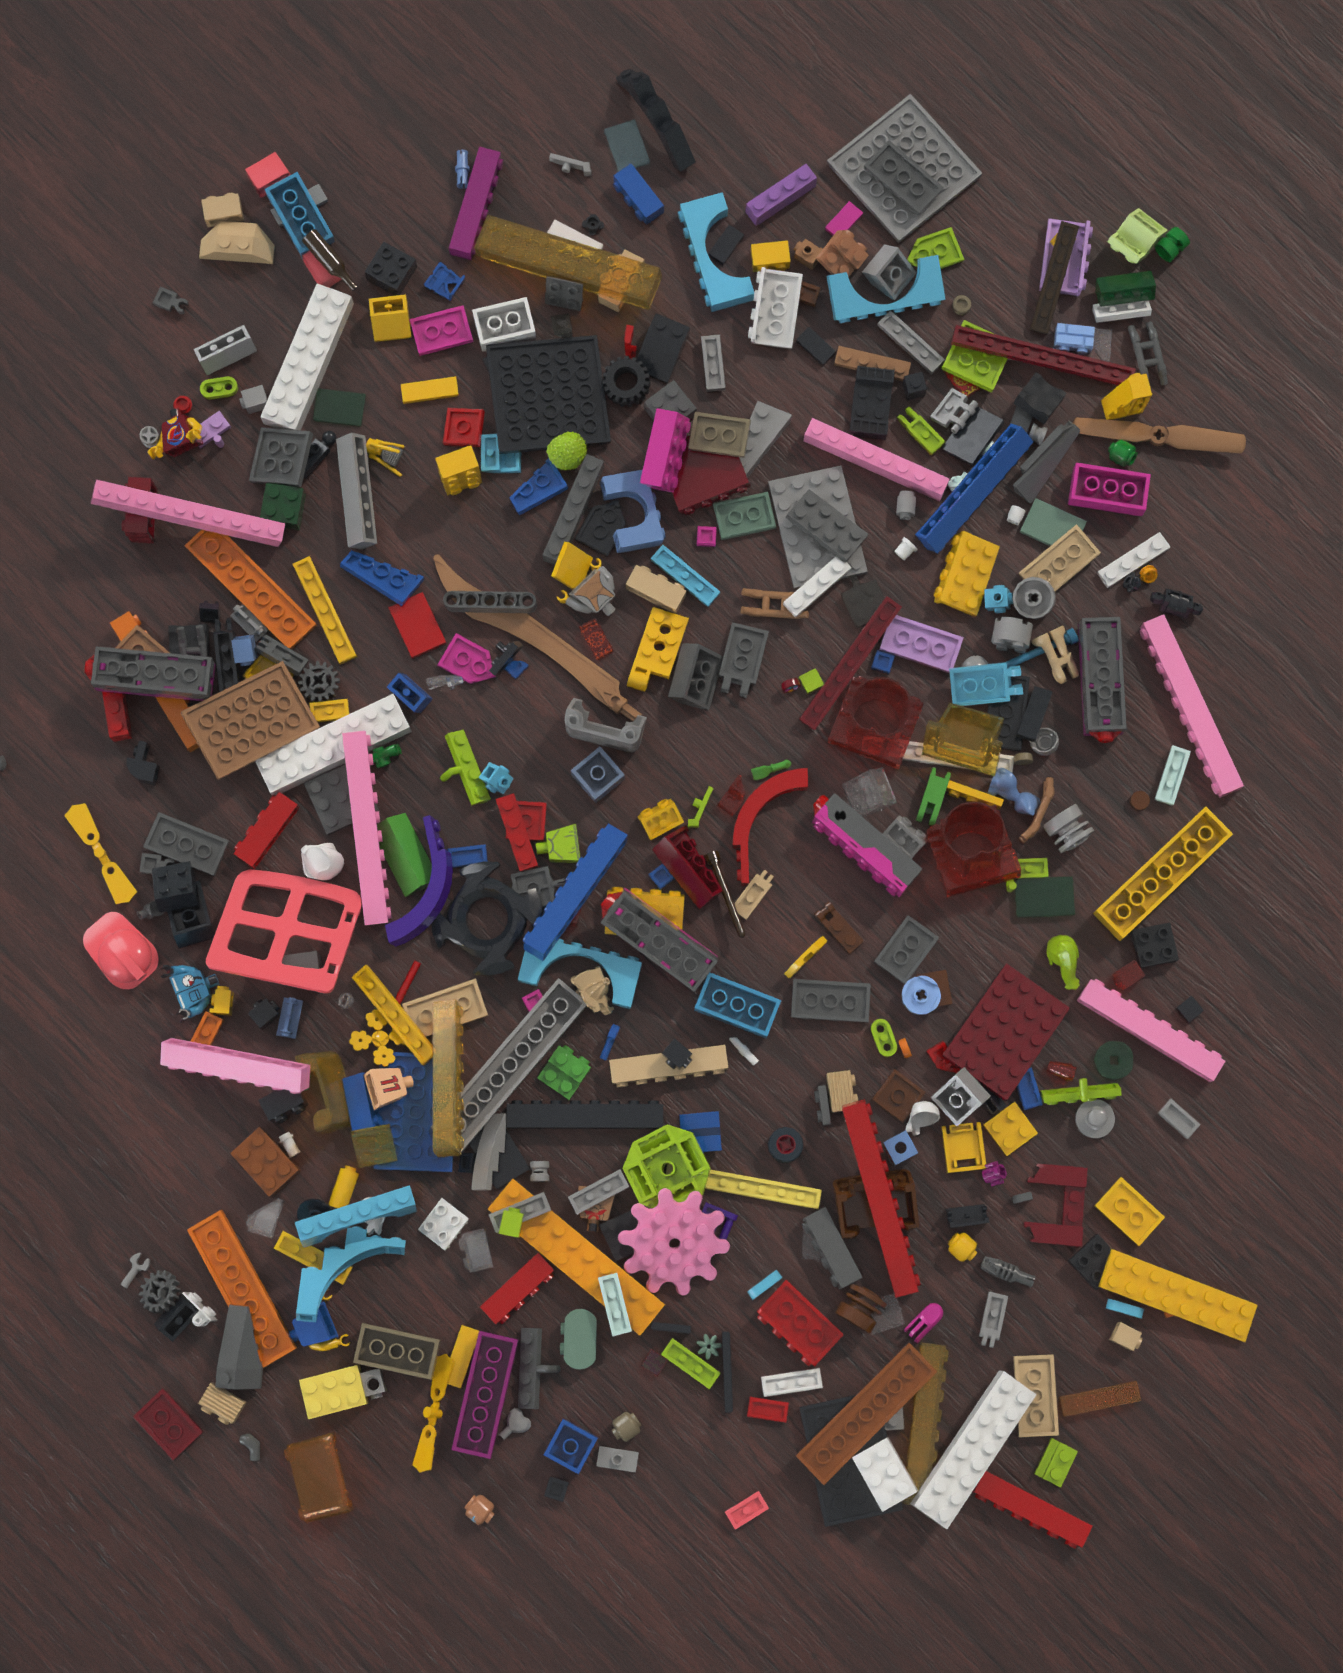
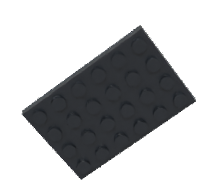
M856 1395L799 1407L807 1444ZM885 1425L854 1456L887 1438ZM853 1458L825 1485L814 1476L825 1527L903 1510L902 1502L900 1501L887 1510L881 1511Z

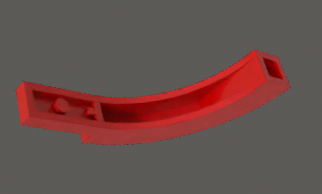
M808 768L786 771L770 778L761 784L742 806L736 820L732 848H740V850H736L737 862H740V869H737V881H741V886L749 885L748 837L756 816L775 798L789 792L807 790Z

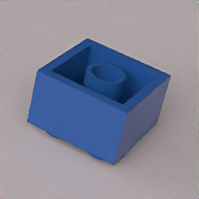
M563 1418L544 1456L579 1474L598 1437Z

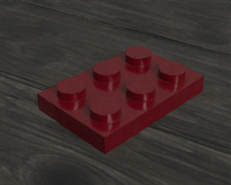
M164 1388L133 1416L172 1460H175L204 1432Z

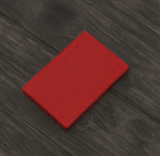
M423 592L410 597L403 606L397 603L388 607L412 659L446 644V640Z

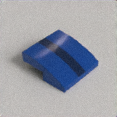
M719 1111L679 1115L680 1129L694 1133L703 1152L722 1151Z

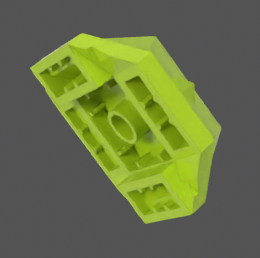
M667 1124L632 1142L622 1169L639 1203L655 1208L658 1204V1192L663 1188H667L672 1192L673 1199L676 1202L685 1201L692 1191H698L703 1196L711 1167L694 1133ZM672 1164V1173L665 1174V1165Z

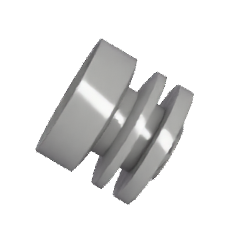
M1077 804L1065 809L1043 825L1049 837L1059 834L1060 837L1054 842L1055 845L1062 842L1065 843L1058 849L1060 853L1076 848L1085 842L1095 831L1093 827L1085 831L1083 830L1089 822L1079 823L1077 821L1083 815Z

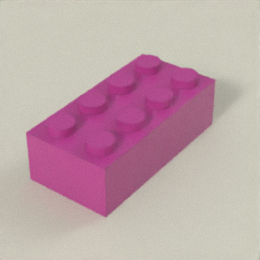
M656 409L641 475V484L656 490L674 492V488L678 484V470L682 467V453L686 449V435L691 427L689 418L675 411Z
M1076 463L1072 471L1068 505L1143 516L1147 506L1151 474Z

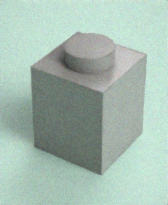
M263 385L241 391L242 398H239L242 409H247L248 414L263 410L268 400Z

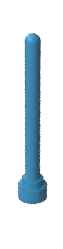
M1073 628L1066 630L1064 634L1066 644L1072 645L1079 642ZM1051 641L1053 648H1056L1055 642ZM1042 647L1035 648L1006 661L1007 668L1016 666L1045 652Z

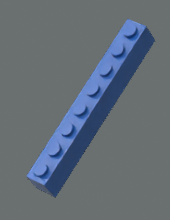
M1010 424L915 534L927 550L938 554L945 547V544L957 533L958 529L969 519L970 515L981 505L982 501L993 491L994 487L1005 477L1006 473L1017 463L1019 458L1027 452L1033 441L1022 427Z
M609 823L605 829H600L595 843L592 842L588 846L586 856L578 860L576 870L568 874L565 880L566 884L558 888L553 902H548L544 909V915L536 919L533 925L534 929L531 932L528 931L524 936V950L538 959L545 960L627 844L628 835Z

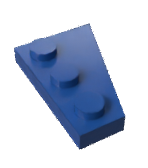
M549 458L510 497V501L518 515L529 511L568 489L563 477Z

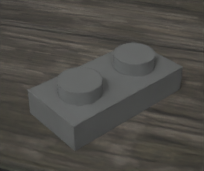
M826 1085L818 1086L817 1091H814L815 1103H819L820 1110L817 1111L818 1122H822V1126L831 1125Z

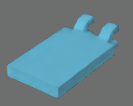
M1004 662L949 668L953 707L1010 701V695L1023 694L1022 684L1011 686V676H1021L1020 665L1007 668V663Z

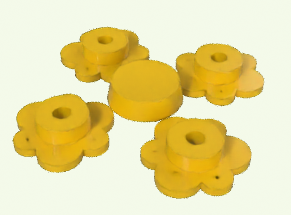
M374 1009L372 1013L366 1014L365 1019L368 1021V1027H373L377 1031L372 1034V1037L366 1035L365 1031H353L349 1043L353 1045L355 1051H361L362 1049H368V1044L372 1041L374 1046L379 1047L373 1053L375 1057L374 1063L387 1067L395 1061L393 1050L387 1049L385 1046L389 1039L394 1041L395 1045H405V1043L393 1028L389 1036L386 1032L380 1031L383 1026L387 1025V1021L378 1010Z

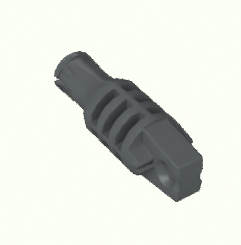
M985 1256L980 1266V1269L1010 1283L1016 1281L1030 1288L1034 1284V1275L1020 1271L1018 1266L1000 1259Z

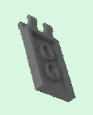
M732 622L719 672V677L724 678L721 692L728 694L730 684L734 683L742 685L739 696L747 698L749 686H756L769 631Z

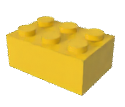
M471 445L435 458L447 495H457L463 489H473L482 483L479 465Z

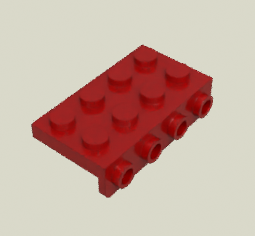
M787 1280L756 1311L759 1314L757 1318L764 1325L769 1323L774 1328L772 1332L779 1339L784 1337L788 1341L786 1346L794 1353L798 1351L802 1355L800 1359L808 1367L811 1364L815 1367L844 1335Z

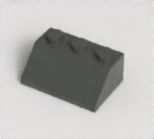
M682 643L668 697L681 704L709 710L723 656L700 644Z

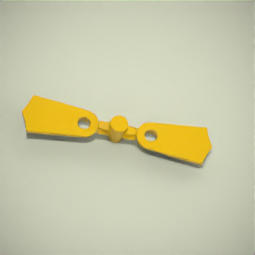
M85 803L72 805L64 816L83 842L87 845H93L94 855L99 858L103 865L102 874L115 903L130 902L137 891L119 866L114 862H110L106 851L98 842L100 834ZM89 834H94L93 840H88ZM109 868H114L113 874H108Z
M447 1354L437 1358L431 1385V1398L434 1401L430 1407H425L423 1410V1416L428 1418L429 1425H426L422 1430L412 1464L419 1473L432 1469L436 1438L434 1426L436 1425L437 1418L440 1419L443 1415L442 1410L439 1409L440 1402L438 1401H441L445 1396L446 1387L454 1365V1361Z

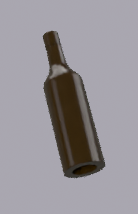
M316 229L310 231L302 239L303 244L329 274L341 278L354 291L358 286L346 273L344 261Z

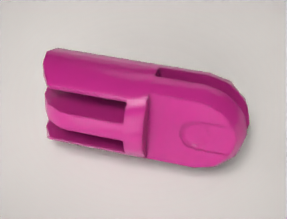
M930 1303L903 1330L908 1332L921 1319L922 1321L909 1334L913 1338L927 1325L915 1339V1342L918 1344L943 1317L942 1307L937 1303Z

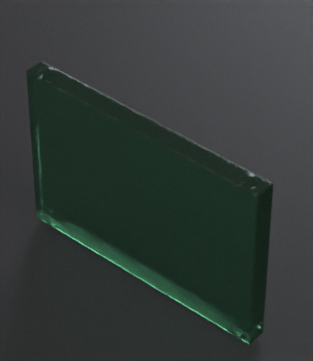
M318 388L313 421L361 427L366 394Z

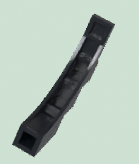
M632 69L622 71L616 77L618 84L627 90L650 121L673 167L681 172L696 163L680 124L672 119L665 101L657 96L649 76L643 72H635Z

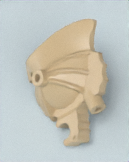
M600 966L571 978V982L578 988L576 993L582 997L587 1007L592 1009L594 1013L601 1011L605 1016L612 1013L614 1007L608 1006L610 998L606 996L610 980L607 977L604 978Z

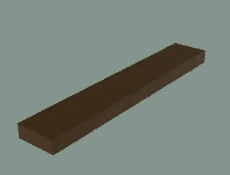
M1064 221L1060 223L1030 326L1031 331L1048 335L1078 233V225Z

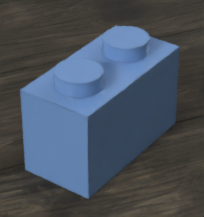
M254 635L238 636L232 640L234 662L240 663V666L251 665L258 657L257 652L254 650L256 647Z

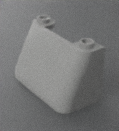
M572 699L565 714L566 732L570 737L632 753L638 750L647 717L638 715L634 721H626L625 726L622 729L588 721L590 712L583 708V700Z

